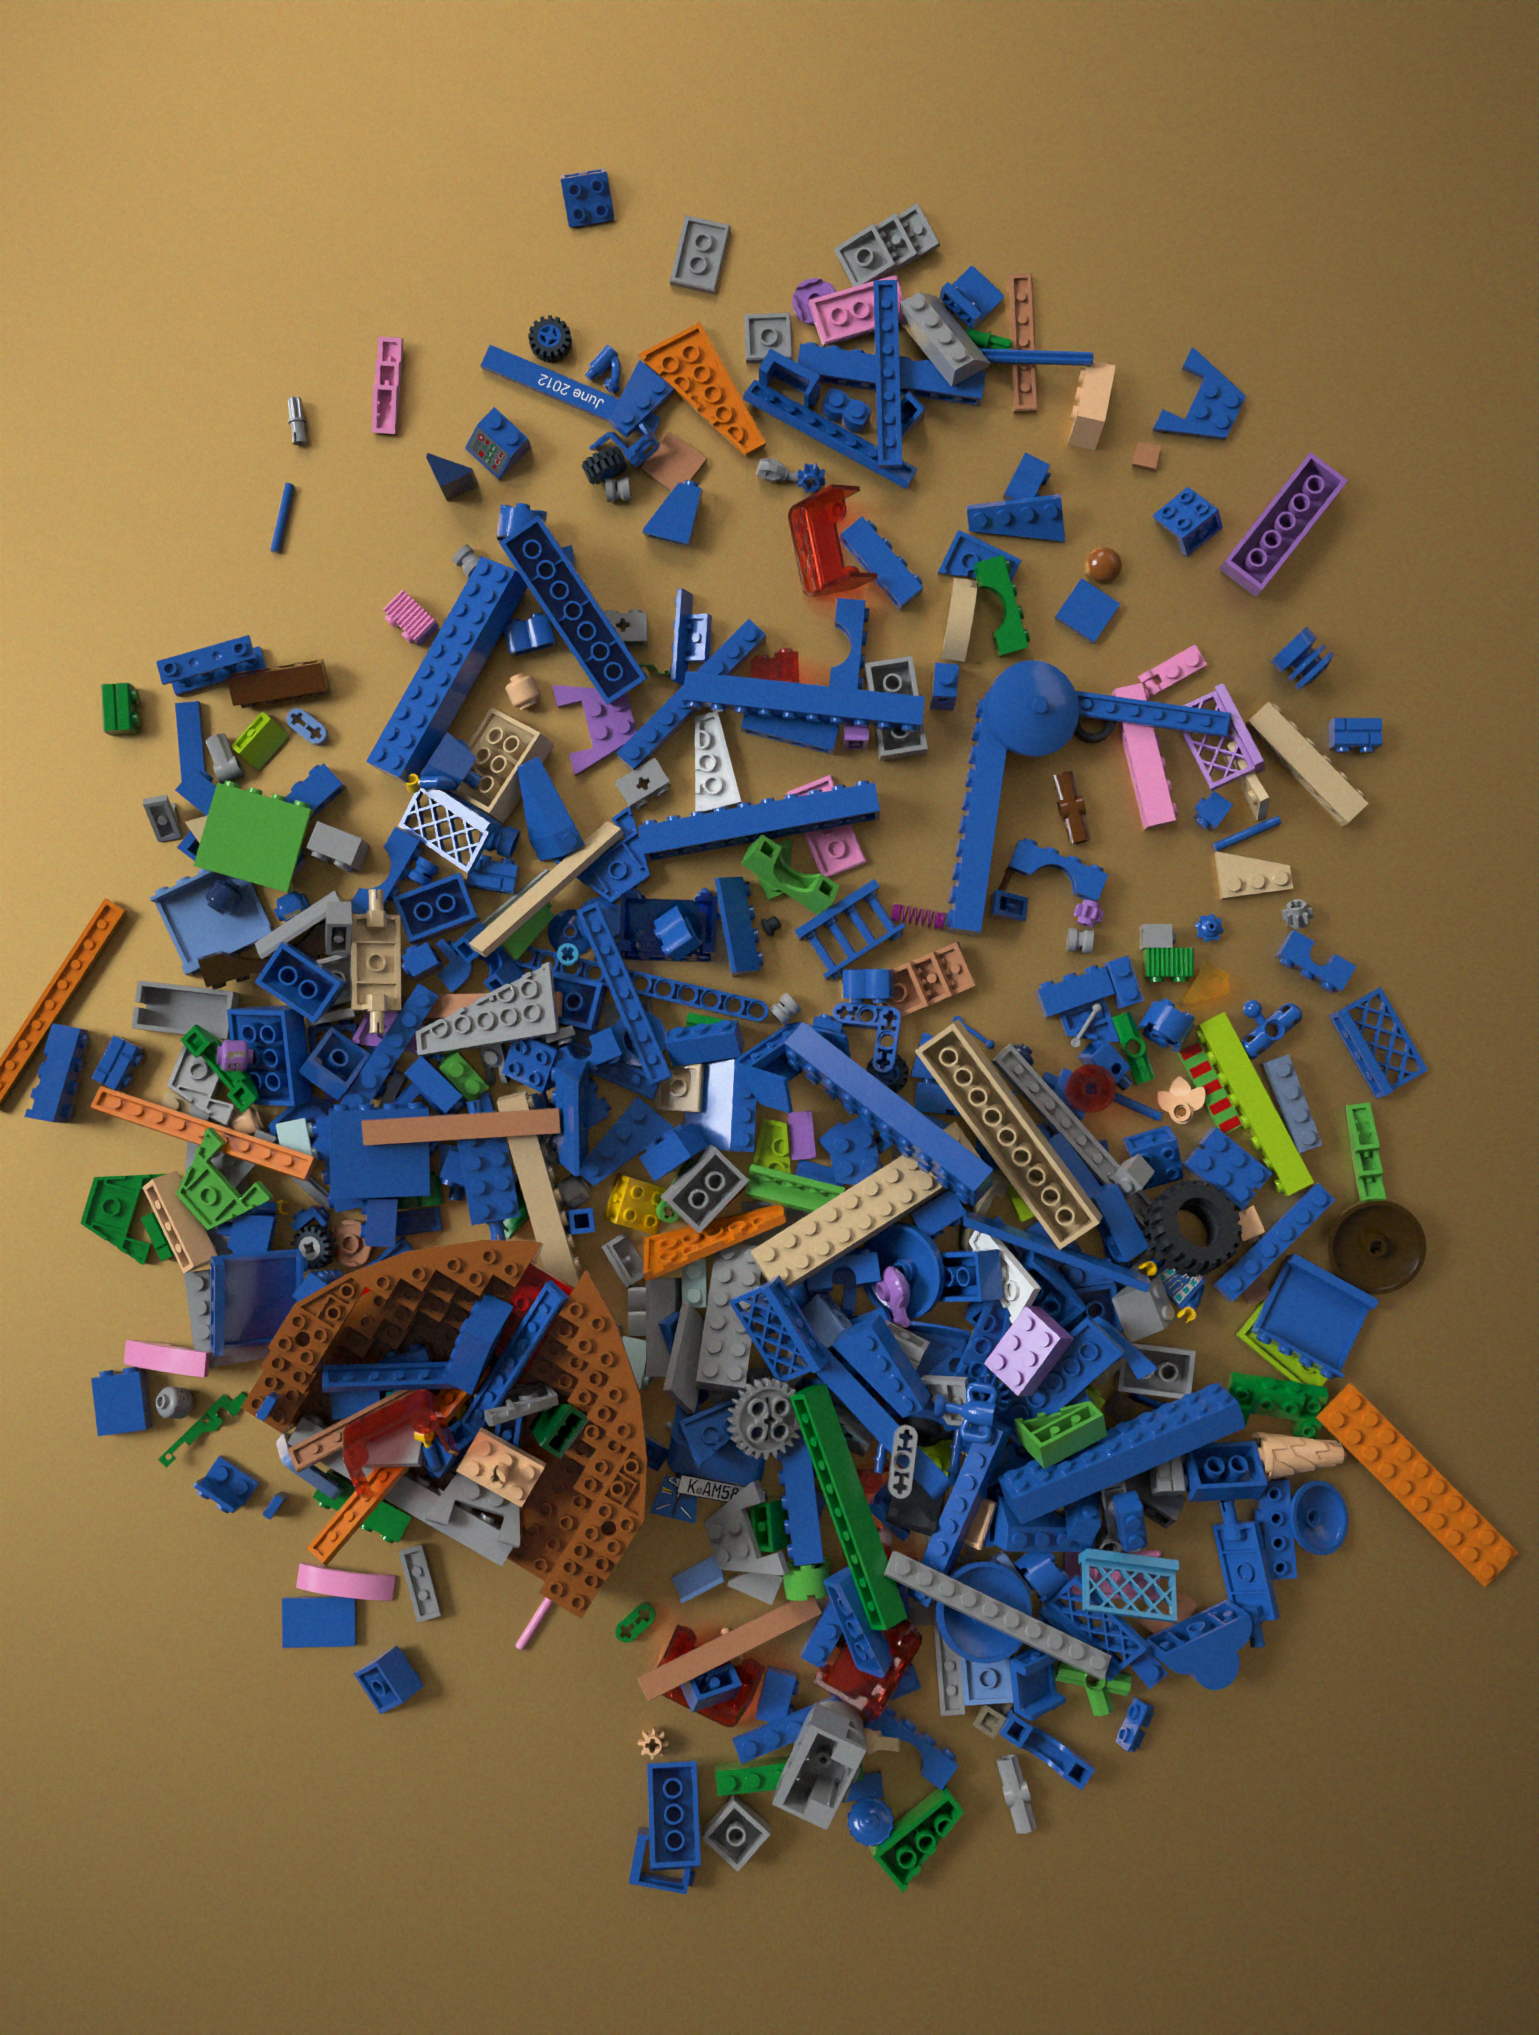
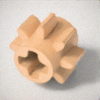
M653 1726L650 1732L643 1730L642 1735L645 1739L638 1740V1745L643 1746L641 1755L647 1753L650 1755L651 1760H653L656 1754L663 1756L664 1751L662 1747L668 1746V1741L663 1740L665 1731L659 1733L656 1731L655 1726ZM651 1739H655L656 1747H651Z

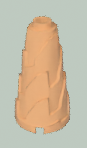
M1255 1432L1250 1437L1255 1439L1267 1482L1271 1479L1283 1478L1287 1475L1337 1467V1465H1341L1347 1459V1449L1337 1440L1265 1434L1264 1432Z

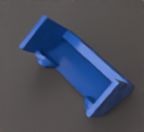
M793 1022L785 1025L735 1060L737 1073L758 1102L766 1107L789 1114L793 1112L788 1081L802 1071H795L787 1063L784 1042L802 1022ZM807 1024L851 1058L847 1035Z

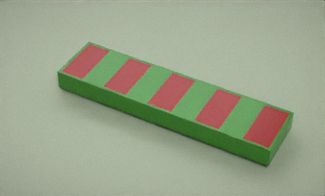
M1199 1040L1180 1049L1177 1054L1195 1088L1204 1087L1206 1098L1204 1105L1215 1126L1224 1134L1242 1126L1239 1115L1233 1107Z

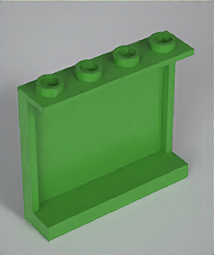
M225 780V784L217 783L194 866L291 893L294 885L291 883L311 814L314 815L315 811L309 809V804L295 800V803L291 804L285 802L286 797L272 794L270 798L263 796V791L249 787L248 791L239 789L240 784Z

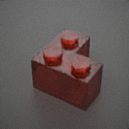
M791 648L779 649V652H774V658H769V655H757L755 659H750L751 678L799 683L798 651H793Z

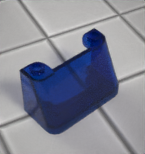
M628 890L627 893H621L619 952L622 958L626 960L677 962L673 957L668 958L663 952L661 946L664 944L654 933L656 929L654 921L678 905L688 916L701 946L678 962L716 961L717 896H713L709 892H701L699 896L694 897V900L646 899V896L641 895V891Z

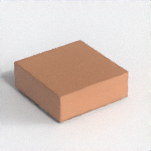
M1138 441L1132 466L1155 471L1161 446Z

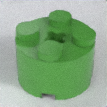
M825 1556L823 1557V1563L794 1566V1561H787L789 1573L783 1575L786 1599L805 1601L808 1600V1597L815 1596L816 1599L829 1596L823 1580L831 1576L830 1558Z

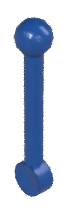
M960 1016L953 1018V1022L959 1019L966 1030L985 1043L988 1049L995 1047L993 1040H987L962 1022Z

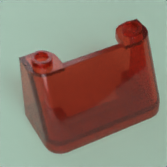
M906 1619L888 1630H882L884 1638L890 1644V1654L893 1659L883 1678L858 1670L846 1642L833 1665L826 1664L819 1667L815 1674L814 1683L828 1694L853 1708L863 1717L872 1722L876 1721L886 1707L922 1643V1635L913 1623Z

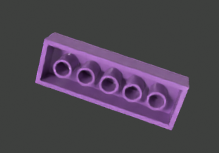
M1310 452L1227 557L1219 570L1253 596L1257 597L1348 480Z

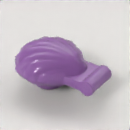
M890 1266L883 1271L881 1282H878L876 1285L877 1293L881 1301H886L892 1310L893 1323L906 1328L910 1325V1320L906 1314L910 1301V1287L906 1277L897 1268Z

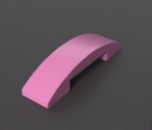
M300 1563L296 1588L346 1598L393 1600L396 1575L375 1572L368 1574L324 1568L325 1566Z

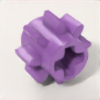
M1083 900L1082 905L1077 904L1073 915L1078 917L1077 923L1094 928L1095 923L1102 922L1105 911L1099 910L1101 904L1091 900Z

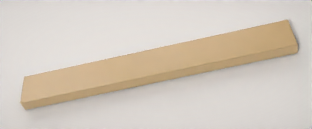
M608 821L584 841V846L570 853L469 943L471 948L484 957L491 954L624 835L622 829Z

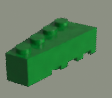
M947 1784L942 1790L937 1788L893 1824L894 1829L890 1832V1837L885 1839L883 1844H877L875 1847L870 1846L874 1859L903 1893L908 1888V1883L914 1875L917 1876L920 1872L921 1866L929 1855L932 1856L935 1852L936 1846L941 1839L947 1836L964 1813L960 1800Z

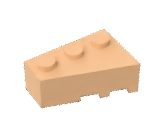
M1093 360L1092 366H1086V369L1081 368L1078 382L1082 384L1081 387H1077L1074 401H1077V406H1073L1070 420H1073L1068 445L1090 450L1096 449L1106 419L1116 365Z

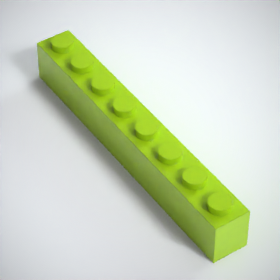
M1222 1012L1196 1025L1197 1031L1195 1036L1201 1045H1205L1208 1051L1206 1055L1211 1065L1216 1066L1219 1072L1217 1076L1222 1086L1227 1087L1230 1093L1228 1097L1233 1107L1238 1108L1241 1114L1239 1118L1243 1124L1242 1126L1245 1129H1249L1252 1135L1250 1141L1256 1151L1260 1150L1263 1156L1261 1160L1263 1166L1272 1172L1275 1179L1272 1182L1276 1191L1279 1194L1282 1193L1283 1196H1290L1313 1184L1312 1177L1226 1013Z

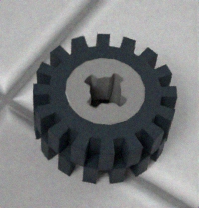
M321 1225L304 1227L299 1229L298 1233L292 1237L296 1240L291 1241L290 1245L294 1246V1249H299L302 1255L307 1258V1270L328 1266L327 1264L333 1262L331 1258H335L337 1253L333 1252V1250L338 1249V1245L333 1244L337 1239L336 1237L331 1238V1235L334 1233L331 1230L327 1231V1227H321Z

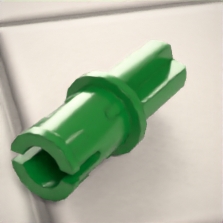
M968 327L967 335L975 345L984 347V349H1011V339L992 335L991 331L985 333Z

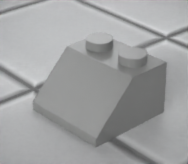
M1160 1275L1149 1276L1151 1286L1148 1292L1126 1286L1112 1298L1122 1328L1130 1343L1164 1330L1176 1319L1174 1309L1170 1304Z

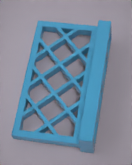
M1090 1548L1078 1554V1564L1082 1565V1611L1172 1623L1177 1622L1176 1572L1179 1571V1560ZM1089 1568L1097 1569L1103 1576L1097 1583L1089 1576ZM1114 1571L1120 1572L1126 1579L1120 1586L1109 1576ZM1137 1574L1142 1575L1148 1582L1143 1589L1132 1579ZM1159 1577L1168 1578V1590L1165 1593L1155 1582ZM1104 1580L1115 1590L1109 1597L1098 1587ZM1127 1583L1137 1592V1595L1132 1600L1121 1590ZM1150 1586L1160 1596L1154 1603L1144 1593ZM1093 1591L1103 1600L1099 1606L1090 1605V1594ZM1116 1594L1126 1603L1122 1609L1116 1608L1110 1601ZM1139 1597L1149 1606L1145 1612L1139 1611L1133 1604ZM1162 1599L1169 1606V1615L1162 1614L1156 1607Z

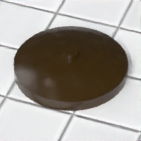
M1367 1199L1347 1207L1334 1220L1327 1237V1255L1333 1270L1340 1279L1367 1294H1386L1406 1286L1419 1273L1426 1256V1238L1416 1217L1402 1205L1386 1199Z

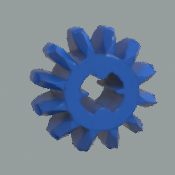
M990 1372L986 1373L984 1378L979 1376L976 1382L987 1383L996 1387L998 1396L995 1403L998 1404V1413L1000 1410L1005 1412L1008 1408L1007 1404H1010L1013 1400L1009 1396L1013 1391L1006 1387V1384L1000 1381L996 1375L993 1378ZM974 1392L975 1394H973L974 1401H987L990 1397L986 1393Z

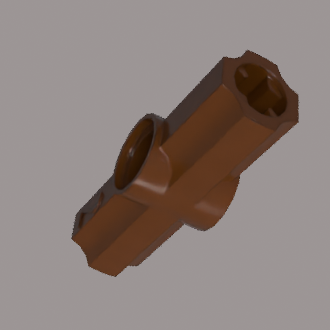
M1066 771L1054 775L1053 781L1058 796L1057 806L1059 815L1065 823L1070 845L1089 841L1091 838L1085 819V803L1083 797L1079 795L1073 771Z

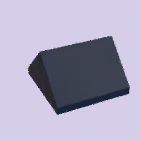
M427 453V461L446 501L477 487L478 481L472 468Z

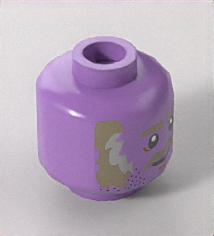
M225 1040L221 1046L217 1047V1065H221L223 1071L243 1072L246 1070L247 1064H252L253 1049H248L246 1041Z

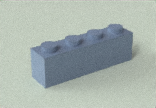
M1284 1055L1261 1063V1068L1279 1116L1298 1153L1321 1146V1139L1290 1056Z

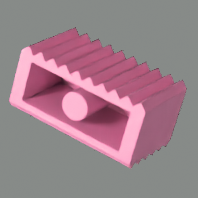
M404 590L383 609L387 615L384 619L393 628L398 625L404 631L401 635L410 644L415 642L421 646L439 627L437 622Z

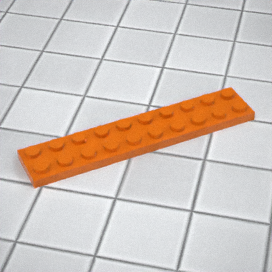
M1348 1383L1315 1417L1482 1586L1486 1587L1518 1554L1500 1533L1352 1384Z

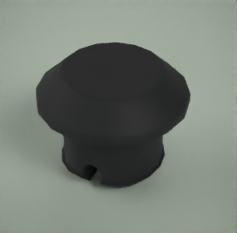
M775 916L768 920H765V918L761 919V926L768 936L773 937L774 931L781 927L779 920Z

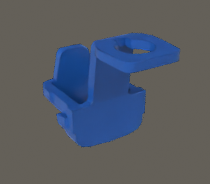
M642 422L639 424V427L645 435L631 447L617 433L608 432L593 443L589 449L595 451L611 438L624 451L623 454L635 467H640L659 450L660 443L647 424ZM653 444L655 448L646 455L645 449Z

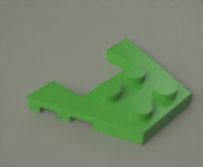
M213 1127L207 1128L204 1132L201 1146H198L195 1152V1159L191 1167H188L176 1193L207 1230L274 1198L261 1181L255 1182L241 1196L216 1168L211 1159L221 1150L226 1142Z

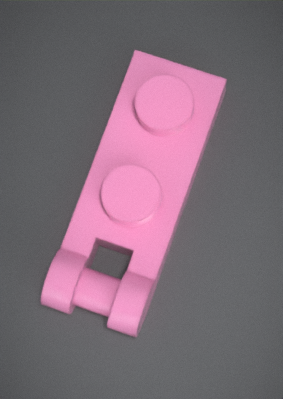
M1193 645L1155 668L1143 673L1138 678L1141 683L1146 685L1149 697L1151 698L1204 668L1207 663L1196 645ZM1157 676L1161 683L1156 685L1153 677Z

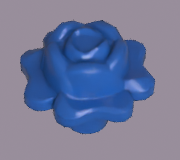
M1214 914L1200 916V922L1195 924L1197 937L1203 938L1205 942L1218 940L1220 938L1219 934L1224 932L1221 926L1222 920L1220 918L1215 919Z

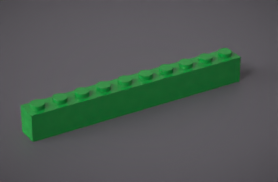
M826 1384L812 1385L789 1397L871 1630H888L907 1618L904 1603L901 1600L896 1581L884 1575L888 1564V1557L882 1546L880 1534L875 1526L863 1486L855 1469V1463L852 1460L847 1440L841 1429L839 1417L834 1409L831 1394Z

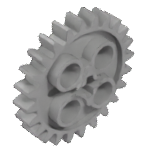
M764 1378L763 1382L755 1379L754 1387L746 1384L747 1391L745 1393L740 1390L738 1391L741 1398L739 1400L732 1399L736 1406L735 1408H728L733 1413V1416L727 1418V1421L733 1425L727 1428V1430L734 1433L730 1439L737 1442L736 1447L743 1450V1453L748 1456L751 1455L756 1459L761 1456L766 1460L769 1454L776 1458L777 1450L786 1453L785 1445L793 1446L790 1439L792 1437L799 1438L795 1431L801 1428L789 1397L795 1393V1390L790 1387L788 1388V1384L780 1383L779 1380L774 1378L772 1381ZM780 1401L779 1408L775 1410L776 1403ZM757 1402L758 1406L756 1410L752 1412V1407ZM779 1425L778 1432L774 1434V1429ZM757 1427L756 1433L751 1436V1431Z

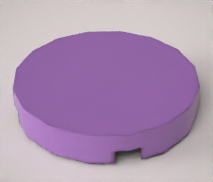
M819 278L807 279L800 283L792 298L793 312L797 318L807 325L815 326L808 301L835 293V288L829 282L822 281Z

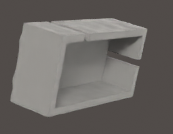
M138 980L135 1002L146 1004V1009L134 1007L132 1028L186 1035L197 1024L217 1039L230 1040L227 1009L238 1008L240 993Z

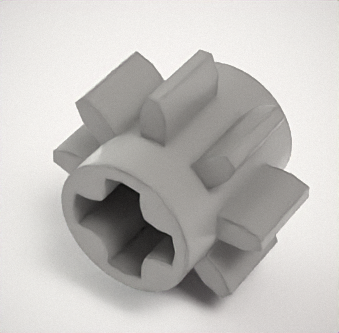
M1301 899L1290 901L1286 904L1287 909L1282 910L1283 920L1287 922V926L1290 925L1294 929L1306 927L1309 924V919L1313 918V909L1309 908L1308 902L1306 903Z

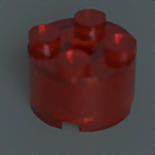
M1087 1064L1077 1067L1069 1073L1064 1083L1063 1092L1068 1104L1073 1109L1082 1113H1095L1106 1109L1114 1100L1115 1080L1106 1068L1095 1064ZM1093 1084L1092 1091L1094 1093L1087 1094L1085 1092L1087 1089L1085 1085Z

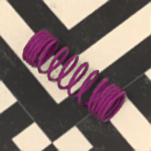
M894 903L891 916L892 921H899L902 910V923H904L909 909L908 923H911L915 911L916 926L922 911L921 926L924 925L928 913L927 927L929 928L935 913L934 929H943L945 912L938 911L936 917V911L934 910L930 918V910L928 909L924 916V910L921 908L917 917V907H914L911 914V907L909 905L904 915V904Z

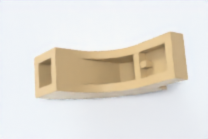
M958 578L953 580L950 609L941 658L965 662L977 595L976 581Z

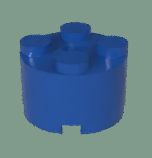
M517 503L516 507L501 505L497 526V540L500 542L538 515L546 523L547 512L530 510V505L524 503Z
M1163 998L1161 1002H1152L1138 1025V1029L1143 1028L1144 1032L1142 1034L1162 1048L1169 1045L1173 1047L1171 1051L1179 1052L1194 1028L1193 1022L1195 1017L1187 1012L1174 1008L1175 1004Z
M1027 1552L1016 1560L1014 1565L1017 1566L1016 1569L1031 1590H1036L1039 1593L1037 1597L1044 1603L1070 1581V1578L1062 1568L1059 1569L1054 1564L1056 1558L1051 1552Z

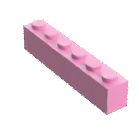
M1142 683L1117 688L1111 693V696L1150 701L1148 690L1143 688ZM1118 722L1144 830L1172 824L1176 820L1175 817L1178 816L1176 804L1171 802L1172 786L1165 777L1164 771L1167 768L1165 759L1160 757L1158 749L1161 748L1159 735H1155L1153 727Z

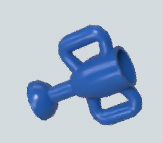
M972 1382L966 1388V1402L963 1405L949 1403L943 1394L938 1393L935 1401L934 1417L940 1418L946 1412L959 1414L964 1418L960 1427L962 1439L979 1444L988 1443L992 1436L991 1428H994L997 1420L998 1404L995 1403L998 1396L997 1389L991 1384ZM973 1392L990 1394V1397L987 1401H974ZM973 1423L983 1426L984 1434L969 1432L967 1429Z

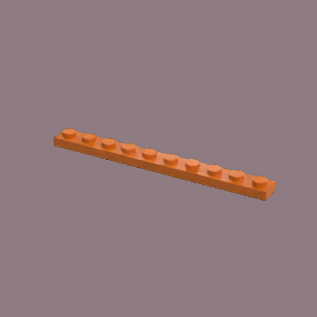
M104 898L1 1056L0 1106L49 1033L52 1023L56 1022L127 913L126 910L110 900Z
M103 1086L99 1087L90 1106L94 1111L201 1146L204 1139L203 1135L207 1128L213 1127L226 1142L219 1153L306 1182L317 1161L313 1156Z
M490 1366L487 1367L475 1390L492 1371ZM459 1388L442 1389L431 1401L432 1403L419 1415L426 1416L429 1419L428 1428L434 1431L433 1440L471 1396L470 1394ZM410 1467L374 1468L306 1549L327 1566Z

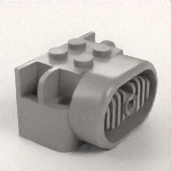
M835 1700L824 1701L819 1704L815 1703L802 1725L799 1735L795 1740L793 1750L781 1773L772 1805L825 1830L828 1829L840 1803L846 1802L850 1794L851 1788L849 1787L851 1783H855L861 1770L859 1767L867 1750L865 1747V1736L863 1735V1722L855 1709L844 1702Z

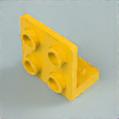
M617 1173L603 1219L655 1235L661 1221L656 1215V1208L662 1199L660 1196L667 1188Z

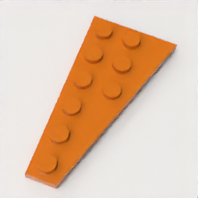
M700 322L638 354V357L651 370L671 385L682 399L745 457L766 446L762 435Z
M776 1204L712 1220L700 1234L691 1226L645 1237L643 1263L645 1281L652 1280L786 1223L785 1207Z

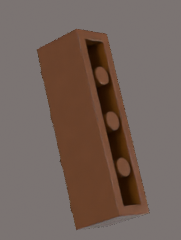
M323 658L231 673L226 678L233 706L240 705L241 708L252 707L255 705V702L261 701L264 704L276 703L279 698L287 697L288 701L300 699L301 695L310 694L311 697L325 694L324 691H327L329 688Z

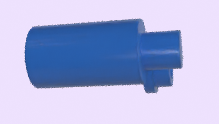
M606 345L588 365L589 371L585 374V377L592 382L596 376L601 377L611 366V379L606 378L604 387L613 395L620 391L618 383L621 363L617 352L609 345Z

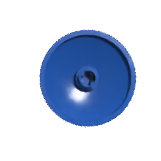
M1028 660L1014 664L998 675L988 693L986 708L989 725L999 742L1013 753L1025 757L1045 756L1062 748L1074 734L1079 719V702L1076 691L1067 676L1049 663Z
M894 1223L864 1243L862 1250L871 1249V1252H877L880 1277H882L883 1271L890 1266L897 1268L906 1277L910 1287V1301L906 1309L909 1320L929 1313L937 1305L945 1284L944 1263L937 1246L924 1231L911 1224ZM876 1285L864 1287L868 1298L875 1307L887 1306L891 1317L894 1318L887 1302L881 1301Z
M973 1562L958 1568L949 1576L1032 1617V1606L1026 1587L1020 1578L1005 1566L993 1562ZM938 1601L936 1603V1620L943 1640L953 1652L966 1660L984 1664L999 1662L1014 1654L1023 1644V1642Z

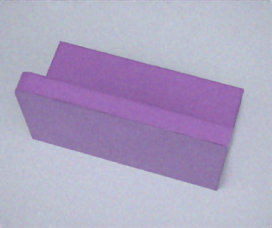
M812 1110L788 1113L792 1160L816 1158Z

